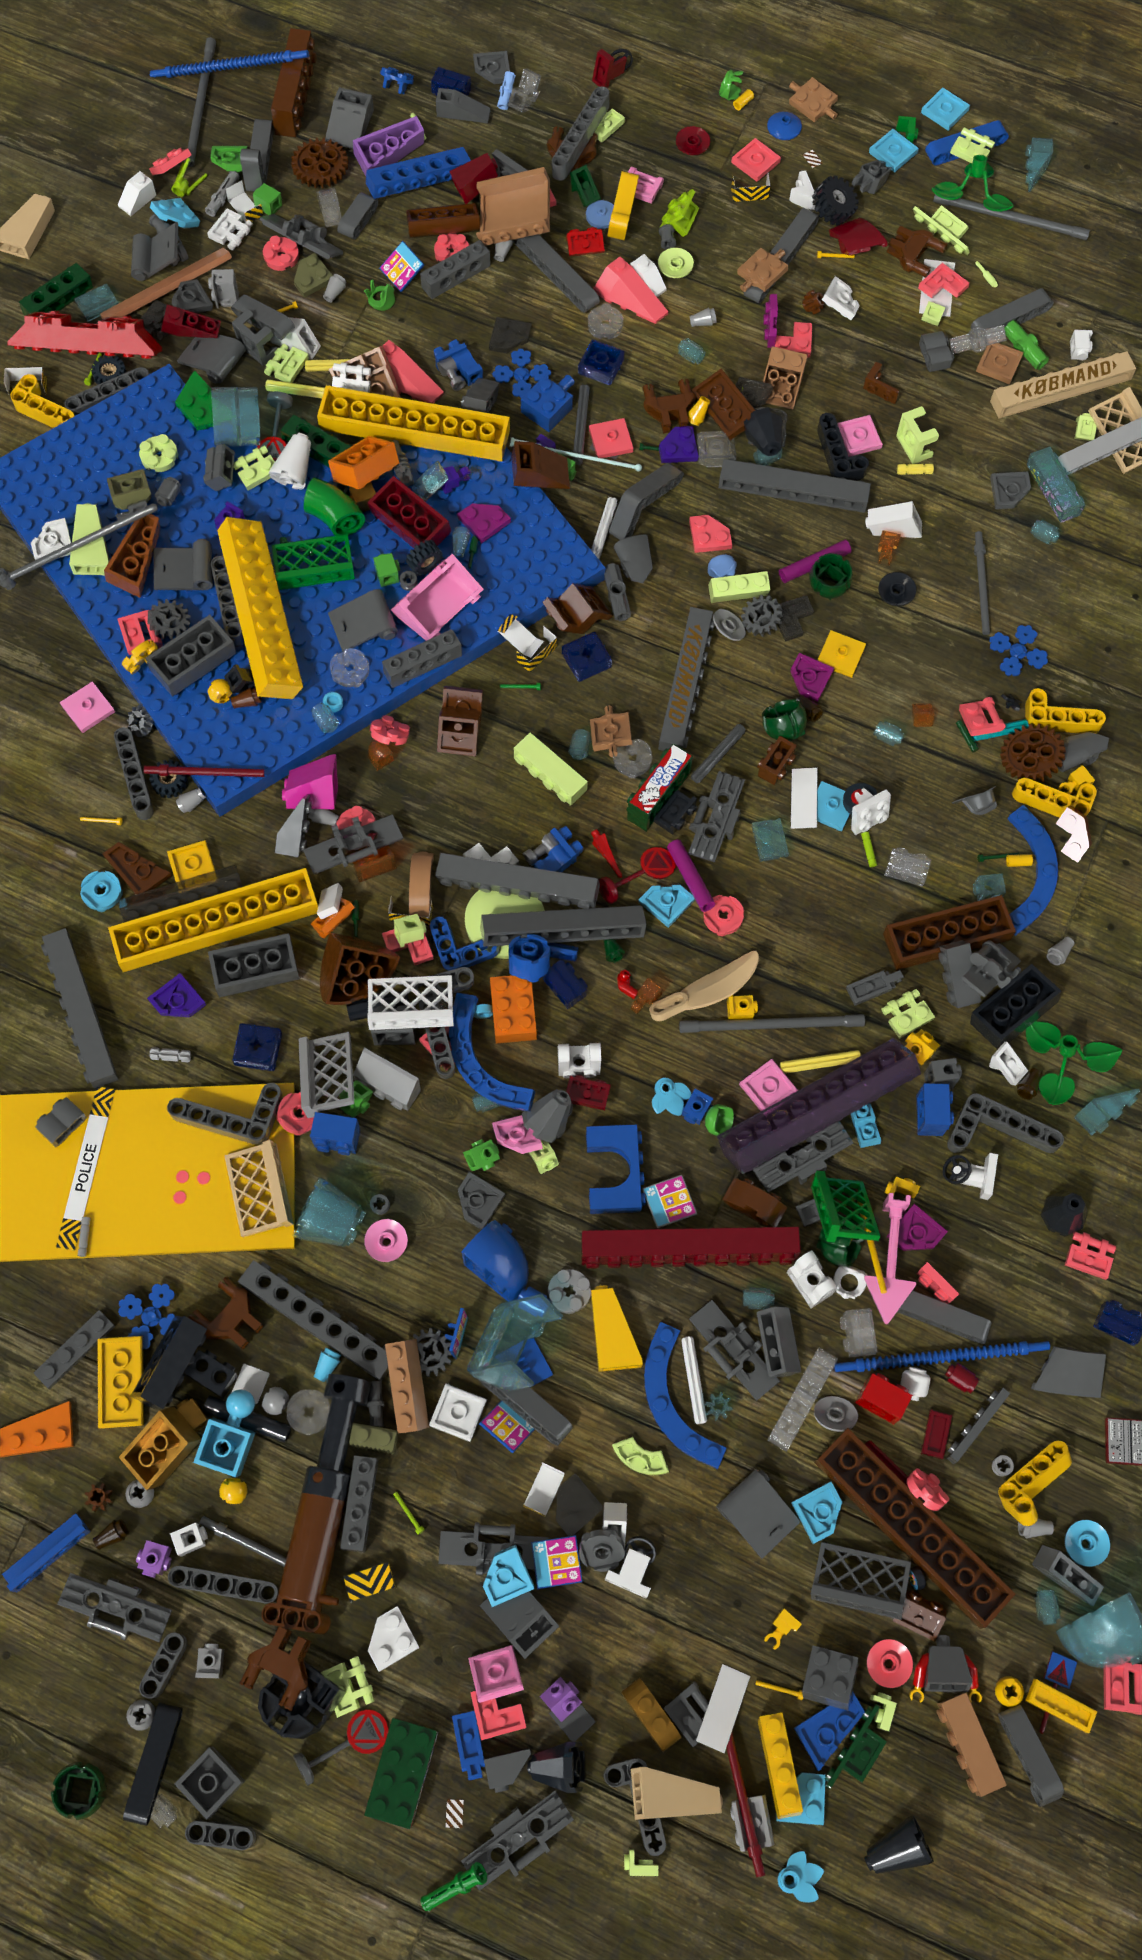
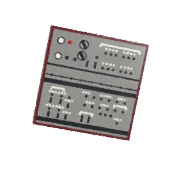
M1105 1418L1106 1463L1142 1466V1420Z

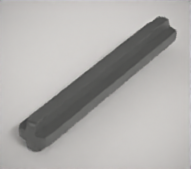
M737 724L692 773L691 779L695 783H700L745 733V727Z

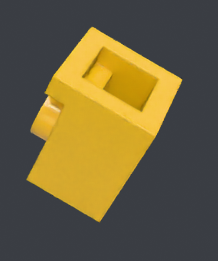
M732 995L727 998L728 1020L753 1019L754 1013L758 1012L757 1001H753V995ZM740 1005H747V1007L742 1008Z

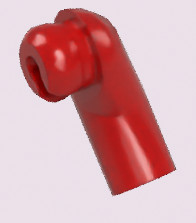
M622 970L617 976L618 989L632 999H635L639 994V990L631 986L630 972Z

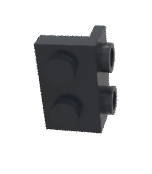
M676 790L656 815L654 822L673 835L676 830L680 831L683 828L687 816H692L696 811L697 798L693 796L690 799Z

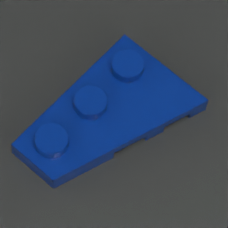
M853 1692L848 1711L828 1705L793 1728L818 1771L821 1770L828 1758L835 1752L845 1736L849 1734L865 1713Z

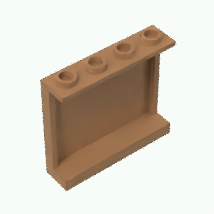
M544 167L477 182V189L481 195L480 232H477L476 235L485 246L550 232V178Z

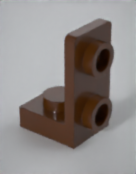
M875 362L865 378L863 389L883 398L885 401L895 404L900 391L880 381L883 375L881 373L882 364Z

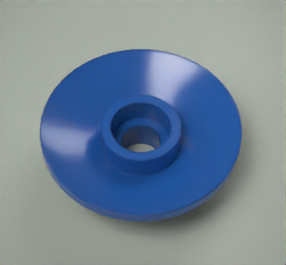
M790 112L775 113L769 118L767 123L769 133L779 140L794 139L800 134L802 128L800 119Z

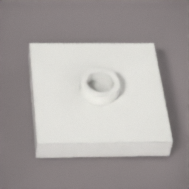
M445 1384L429 1426L471 1442L487 1399Z

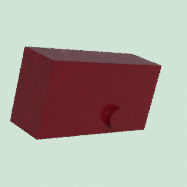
M395 476L367 502L371 513L413 548L416 545L419 546L420 542L424 543L425 540H432L438 546L452 532L449 521Z

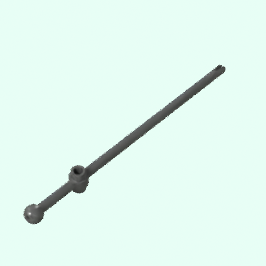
M151 504L12 572L0 568V586L11 590L16 585L14 579L157 511V505Z

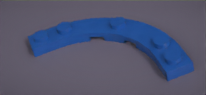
M1022 805L1007 818L1026 839L1033 854H1035L1037 862L1036 882L1030 896L1022 905L1009 914L1016 930L1015 936L1030 926L1043 913L1053 896L1058 877L1057 856L1050 836L1025 805Z
M457 993L453 1005L454 1026H449L452 1057L458 1071L476 1092L489 1101L508 1108L530 1112L535 1096L533 1089L500 1082L490 1076L478 1062L471 1040V1027L478 998L474 995Z
M660 1322L649 1347L645 1362L644 1386L650 1411L660 1430L678 1449L688 1456L718 1469L726 1447L702 1437L688 1427L679 1417L670 1400L666 1379L667 1365L680 1330Z

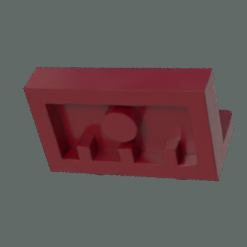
M576 1075L575 1077H569L566 1092L572 1104L605 1111L611 1085L602 1080L591 1081L583 1076Z

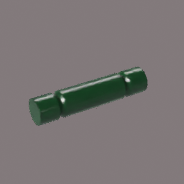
M962 719L957 721L956 725L966 743L970 746L971 752L978 751L979 748L973 737L970 736Z

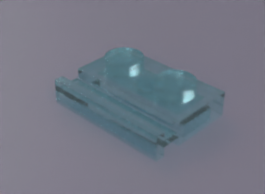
M107 284L75 298L78 308L87 321L101 316L100 313L119 304Z
M780 818L773 821L766 820L752 823L760 862L789 856Z

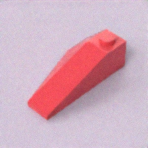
M618 257L606 267L593 288L606 302H614L624 310L629 309L636 312L637 316L654 324L668 315V310L634 268L621 257Z
M390 340L383 345L399 394L402 392L410 395L413 399L432 404L444 394V391L401 348Z

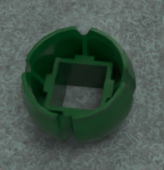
M833 553L820 556L812 565L809 573L812 589L816 593H820L821 597L828 598L829 600L842 596L850 588L853 580L852 567L849 561H843L841 555ZM826 575H828L830 578L835 580L837 584L835 586H829L822 580Z
M797 699L776 702L774 708L769 706L762 712L764 730L773 739L777 740L781 736L791 742L806 734L804 729L807 724V714L805 708L800 701L797 702Z
M853 1219L849 1220L855 1225H859V1223H857ZM845 1225L841 1226L842 1229L851 1230ZM822 1227L816 1248L820 1249L824 1257L832 1264L849 1267L857 1259L862 1248L859 1242L864 1241V1239L837 1237L835 1242H827Z
M82 1762L71 1763L64 1767L53 1781L55 1789L51 1791V1798L55 1809L63 1817L71 1819L74 1816L76 1820L88 1818L97 1812L105 1800L103 1792L107 1790L105 1777L100 1769L91 1763L83 1765ZM75 1777L93 1779L89 1803L70 1801Z

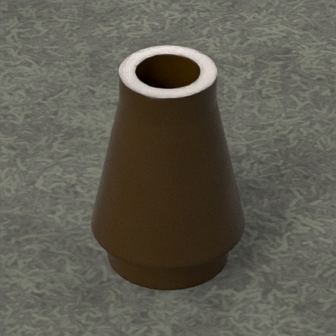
M800 695L797 698V702L800 701L805 708L808 721L816 722L821 718L823 710L819 704L806 698L804 695Z
M1031 1068L1029 1073L1017 1085V1093L1020 1097L1031 1100L1037 1095L1042 1076L1040 1070Z
M121 1519L113 1520L93 1538L94 1545L100 1550L106 1546L121 1542L129 1535L128 1528Z

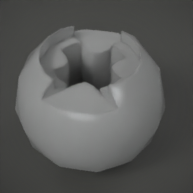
M272 1387L269 1389V1393L265 1394L262 1407L271 1415L282 1414V1409H285L287 1406L289 1395L281 1387Z
M134 1480L126 1489L125 1496L127 1502L135 1508L145 1507L152 1501L154 1489L146 1490L138 1480ZM138 1488L141 1490H145L142 1493V1498L135 1497V1495H137Z
M144 1699L134 1701L129 1706L126 1716L130 1727L138 1731L148 1729L156 1712L154 1705ZM143 1708V1713L147 1715L145 1719L139 1721L136 1713Z

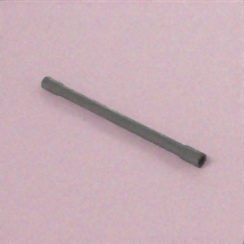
M209 37L206 39L203 63L204 61L208 63V61L213 59L216 47V40ZM210 71L208 73H201L187 147L192 154L188 157L190 158L188 167H193L195 164L196 148Z
M935 194L933 200L935 203L951 205L1067 234L1083 240H1087L1090 229L1070 226L1010 210L991 211L984 207L982 203L962 198L947 200Z
M864 1014L829 1017L679 1021L680 1033L865 1026Z

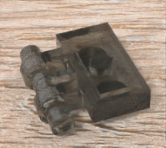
M155 300L141 319H143V326L153 337L157 332V339L162 340L164 336L169 334L161 331L167 305Z

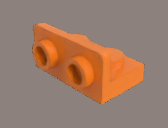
M341 898L337 913L324 919H320L318 916L311 925L320 937L325 938L352 913L355 907L350 901Z

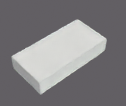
M339 883L321 890L317 915L320 919H324L339 911L343 890Z

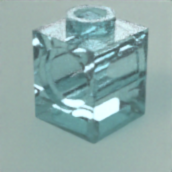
M1003 874L978 876L976 882L973 883V893L977 895L978 901L1000 895L1003 897L1005 895ZM984 886H990L992 890H987Z

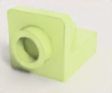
M1083 413L1076 418L1077 427L1074 439L1092 441L1095 438L1097 426L1089 413Z
M541 1140L543 1149L529 1152V1154L536 1163L540 1174H543L558 1166L559 1163L550 1144Z
M878 1692L877 1696L871 1695L870 1698L872 1701L883 1704L882 1709L879 1708L875 1716V1722H878L876 1728L889 1731L897 1703L891 1701V1696Z
M629 1849V1854H624V1870H629L630 1876H658V1865L653 1864L652 1859H639V1864H634V1849Z

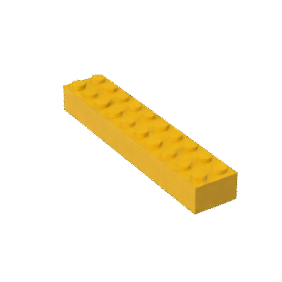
M327 385L325 386L317 415L319 427L323 431L364 438L372 436L393 442L392 440H398L399 444L496 461H503L510 432V417Z
M226 517L217 532L257 696L293 699L303 688L262 522Z
M304 868L108 927L118 964L121 970L126 972L317 914L318 905L307 870Z

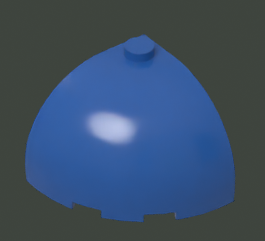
M494 1220L486 1225L461 1251L464 1266L513 1306L518 1301L522 1289L526 1288L529 1275L528 1262L523 1249L511 1235L513 1232L511 1228L504 1223L501 1225L498 1221Z

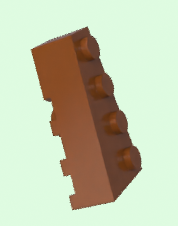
M149 514L134 521L104 569L106 582L141 598L154 554V548L160 533L158 517Z

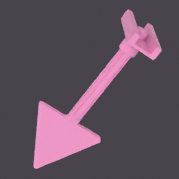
M889 1193L883 1203V1211L889 1212V1218L891 1219L886 1277L884 1278L887 1292L884 1294L880 1292L877 1277L868 1275L864 1277L885 1324L891 1321L916 1286V1282L895 1278L900 1219H902V1214L905 1213L910 1205V1195H906L904 1200L901 1201L893 1199V1193Z

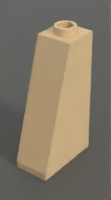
M34 194L0 228V251L30 259L55 212L51 198Z
M647 1767L631 1769L635 1820L722 1813L723 1799L719 1787Z

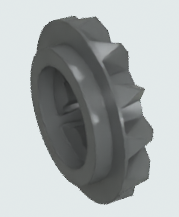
M141 705L132 707V711L128 712L129 719L126 720L129 723L128 729L131 730L132 735L144 737L151 731L153 720L145 707Z

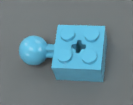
M239 1389L233 1391L228 1396L226 1408L230 1415L227 1422L216 1418L208 1420L193 1463L233 1477L241 1476L256 1433L239 1427L242 1418L249 1416L254 1410L255 1400L250 1392ZM227 1443L229 1450L224 1453V1448L221 1447V1444Z

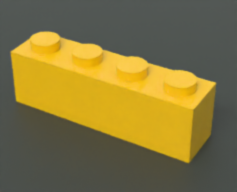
M783 1713L760 1716L758 1725L777 1818L783 1819L799 1816L803 1813Z

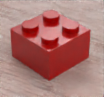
M879 1373L876 1375L872 1374L865 1381L855 1404L894 1425L901 1420L913 1395L908 1393L909 1390L899 1384L895 1386L889 1383V1379Z

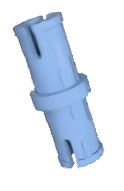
M505 72L504 81L499 90L500 97L497 104L499 109H508L516 77L513 72Z

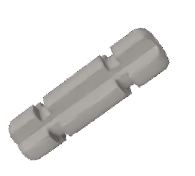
M152 1047L150 1049V1058L152 1060H159L161 1058L164 1061L178 1062L181 1060V1062H190L191 1052L189 1050L179 1051V1049L167 1048L160 1050L159 1048Z

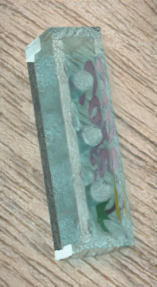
M1051 447L1031 453L1026 465L1060 523L1080 516L1085 506L1084 500L1076 491L1075 484L1067 476V471L1060 464L1057 454L1053 452Z

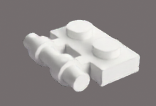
M226 209L208 231V238L222 245L228 240L230 241L227 245L228 248L234 250L235 247L242 243V238L249 234L253 223L250 220H247L245 224L242 223V215ZM236 229L239 230L236 235L233 234Z
M341 362V364L334 363L333 371H339L340 377L333 376V387L370 393L371 381L363 380L364 375L370 376L371 368H366L364 365L351 366L344 362ZM347 373L356 374V379L347 378Z

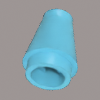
M326 1347L324 1352L321 1351L313 1377L325 1382L328 1374H331L341 1362L339 1360L341 1355Z

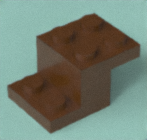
M572 583L558 599L547 597L542 602L547 608L546 612L555 619L557 627L563 632L584 634L598 619L609 620L613 616L593 587Z
M444 686L442 709L439 714L437 752L476 757L478 734L481 727L483 690Z

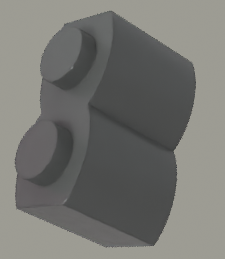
M943 331L921 335L919 346L928 371L932 372L950 368L951 363L954 361V354L948 347V337L944 335Z
M67 1097L63 1100H58L53 1105V1110L47 1115H42L37 1120V1125L35 1126L38 1132L55 1148L63 1143L87 1118Z

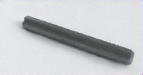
M583 384L579 389L573 453L583 454L590 388L588 385ZM573 457L575 465H581L583 458Z

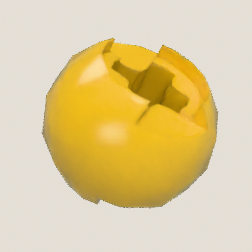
M224 679L212 681V685L208 689V696L215 703H226L232 694L228 682Z
M226 1478L219 1488L220 1498L226 1500V1503L229 1504L242 1503L248 1493L247 1485L238 1478Z
M1005 1676L996 1683L995 1695L1002 1705L1014 1707L1023 1700L1024 1688L1017 1678ZM1012 1686L1014 1696L1007 1697L1005 1687Z

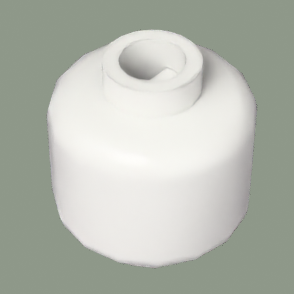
M909 1367V1370H905L902 1373L900 1385L906 1387L909 1390L908 1393L913 1395L911 1400L919 1401V1397L927 1396L931 1378L926 1374V1370Z

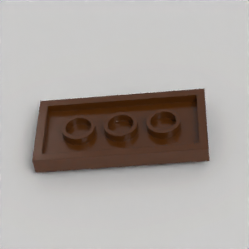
M719 369L691 390L696 395L697 400L701 396L710 400L707 412L729 440H732L744 431V421L746 419L749 420L751 418L750 414L755 411L722 369Z

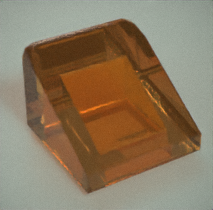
M912 704L913 725L915 727L933 726L934 712L932 705Z

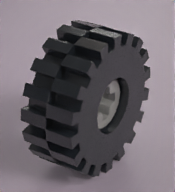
M835 175L826 178L814 190L812 195L814 200L812 203L816 205L815 211H819L820 214L818 216L820 218L824 217L826 223L830 221V225L836 223V226L844 224L856 212L859 201L855 199L857 193H853V186L849 187L848 181L844 182V178L840 177L838 179V176Z

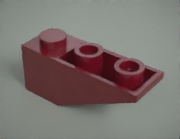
M167 305L161 331L180 337L217 338L221 321Z

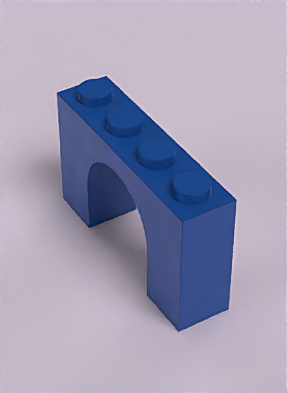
M637 1125L586 1127L587 1153H617L627 1161L630 1168L627 1180L617 1187L589 1188L590 1214L641 1212L642 1206H645V1193H641V1185H644V1172H640L639 1164H643V1153L638 1151V1144H642L641 1131H637Z

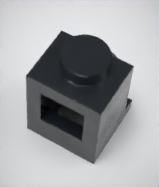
M235 664L224 676L232 693H241L250 687L256 688L251 669L239 668Z

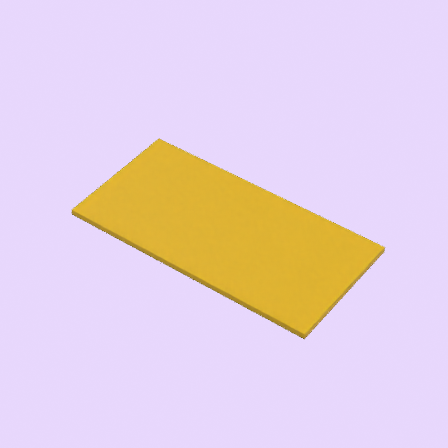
M275 1083L280 1087L283 1098L290 1093H295L294 1083ZM266 1084L115 1090L83 1216L91 1218L88 1246L86 1248L87 1255L86 1257L78 1256L80 1232L75 1250L57 1248L56 1245L96 1091L0 1095V1262L295 1249V1134L287 1132L276 1119L268 1139L277 1144L294 1225L288 1227L281 1226L247 1237H241L225 1155L258 1145L177 1122L169 1114L167 1105L170 1100L181 1098L251 1119L262 1088ZM272 1091L267 1097L274 1098L278 1092ZM67 1097L87 1118L63 1143L55 1148L38 1132L35 1126L37 1125V1120L42 1115H47L53 1110L52 1107L58 1100H63ZM176 1107L174 1113H180L183 1107ZM263 1111L260 1117H268L270 1111ZM196 1113L193 1119H200L203 1113ZM217 1118L213 1125H220L223 1119ZM235 1125L233 1131H240L243 1125ZM255 1131L253 1137H260L263 1131ZM262 1151L254 1153L250 1161L259 1165L263 1158ZM240 1157L232 1159L233 1168L239 1171L245 1160ZM248 1163L242 1174L251 1178L257 1167ZM260 1170L254 1181L263 1185L267 1179V1173ZM179 1171H186L189 1174L187 1182L179 1183L176 1180V1175ZM207 1172L210 1175V1180L207 1184H200L198 1182L197 1176L199 1173ZM240 1176L236 1183L237 1188L243 1191L249 1180ZM252 1183L246 1194L255 1198L261 1187ZM265 1190L259 1201L268 1205L272 1198L271 1193ZM178 1191L186 1194V1200L182 1204H177L173 1200L174 1194ZM244 1196L240 1203L241 1209L247 1211L253 1200ZM257 1203L251 1214L259 1219L265 1207ZM269 1210L263 1221L267 1224L277 1222L275 1213ZM248 1217L245 1222L246 1231L254 1228L257 1223L256 1219Z

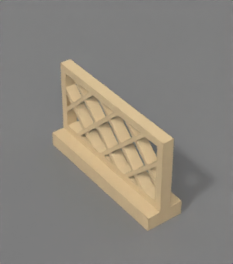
M1130 387L1088 410L1101 435L1107 434L1105 430L1106 424L1114 426L1116 429L1124 426L1120 424L1122 416L1129 418L1131 422L1142 417V408ZM1120 401L1122 405L1121 411L1111 408L1113 402ZM1099 409L1107 411L1105 419L1098 417L1095 411ZM1110 412L1119 415L1117 423L1108 420ZM1142 441L1133 445L1137 447L1135 455L1125 452L1126 448L1123 451L1112 454L1123 474L1142 465V457L1138 456L1139 450L1142 448ZM1124 456L1134 459L1132 465L1125 466L1123 462Z
M271 1140L262 1142V1145L225 1155L241 1237H247L281 1226L288 1227L294 1225L277 1144ZM262 1151L263 1158L259 1165L250 1161L254 1153ZM240 1157L245 1161L239 1171L233 1168L231 1160ZM248 1163L257 1167L251 1178L242 1174ZM260 1170L267 1173V1179L263 1185L254 1181ZM240 1176L249 1180L243 1191L239 1190L236 1185ZM252 1183L261 1187L255 1198L246 1194ZM265 1190L270 1192L272 1197L268 1205L259 1201ZM244 1196L253 1200L247 1211L241 1209L240 1205ZM257 1203L265 1207L259 1219L251 1214ZM269 1210L275 1213L277 1222L267 1224L263 1221ZM248 1217L256 1219L257 1223L254 1228L246 1231L245 1222Z

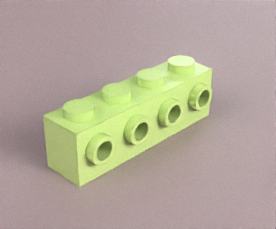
M529 733L514 747V759L516 762L527 767L533 777L541 779L547 789L555 791L561 801L572 805L587 791L588 781L533 734Z

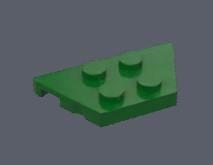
M194 371L175 401L177 408L197 430L220 427L221 423L226 422L238 423L234 413L198 373Z

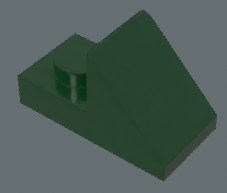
M587 165L570 172L572 192L577 190L584 207L601 199Z

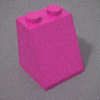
M336 754L326 756L289 771V776L284 781L285 789H282V800L286 801V809H295L306 795H310L311 809L335 808L338 792Z

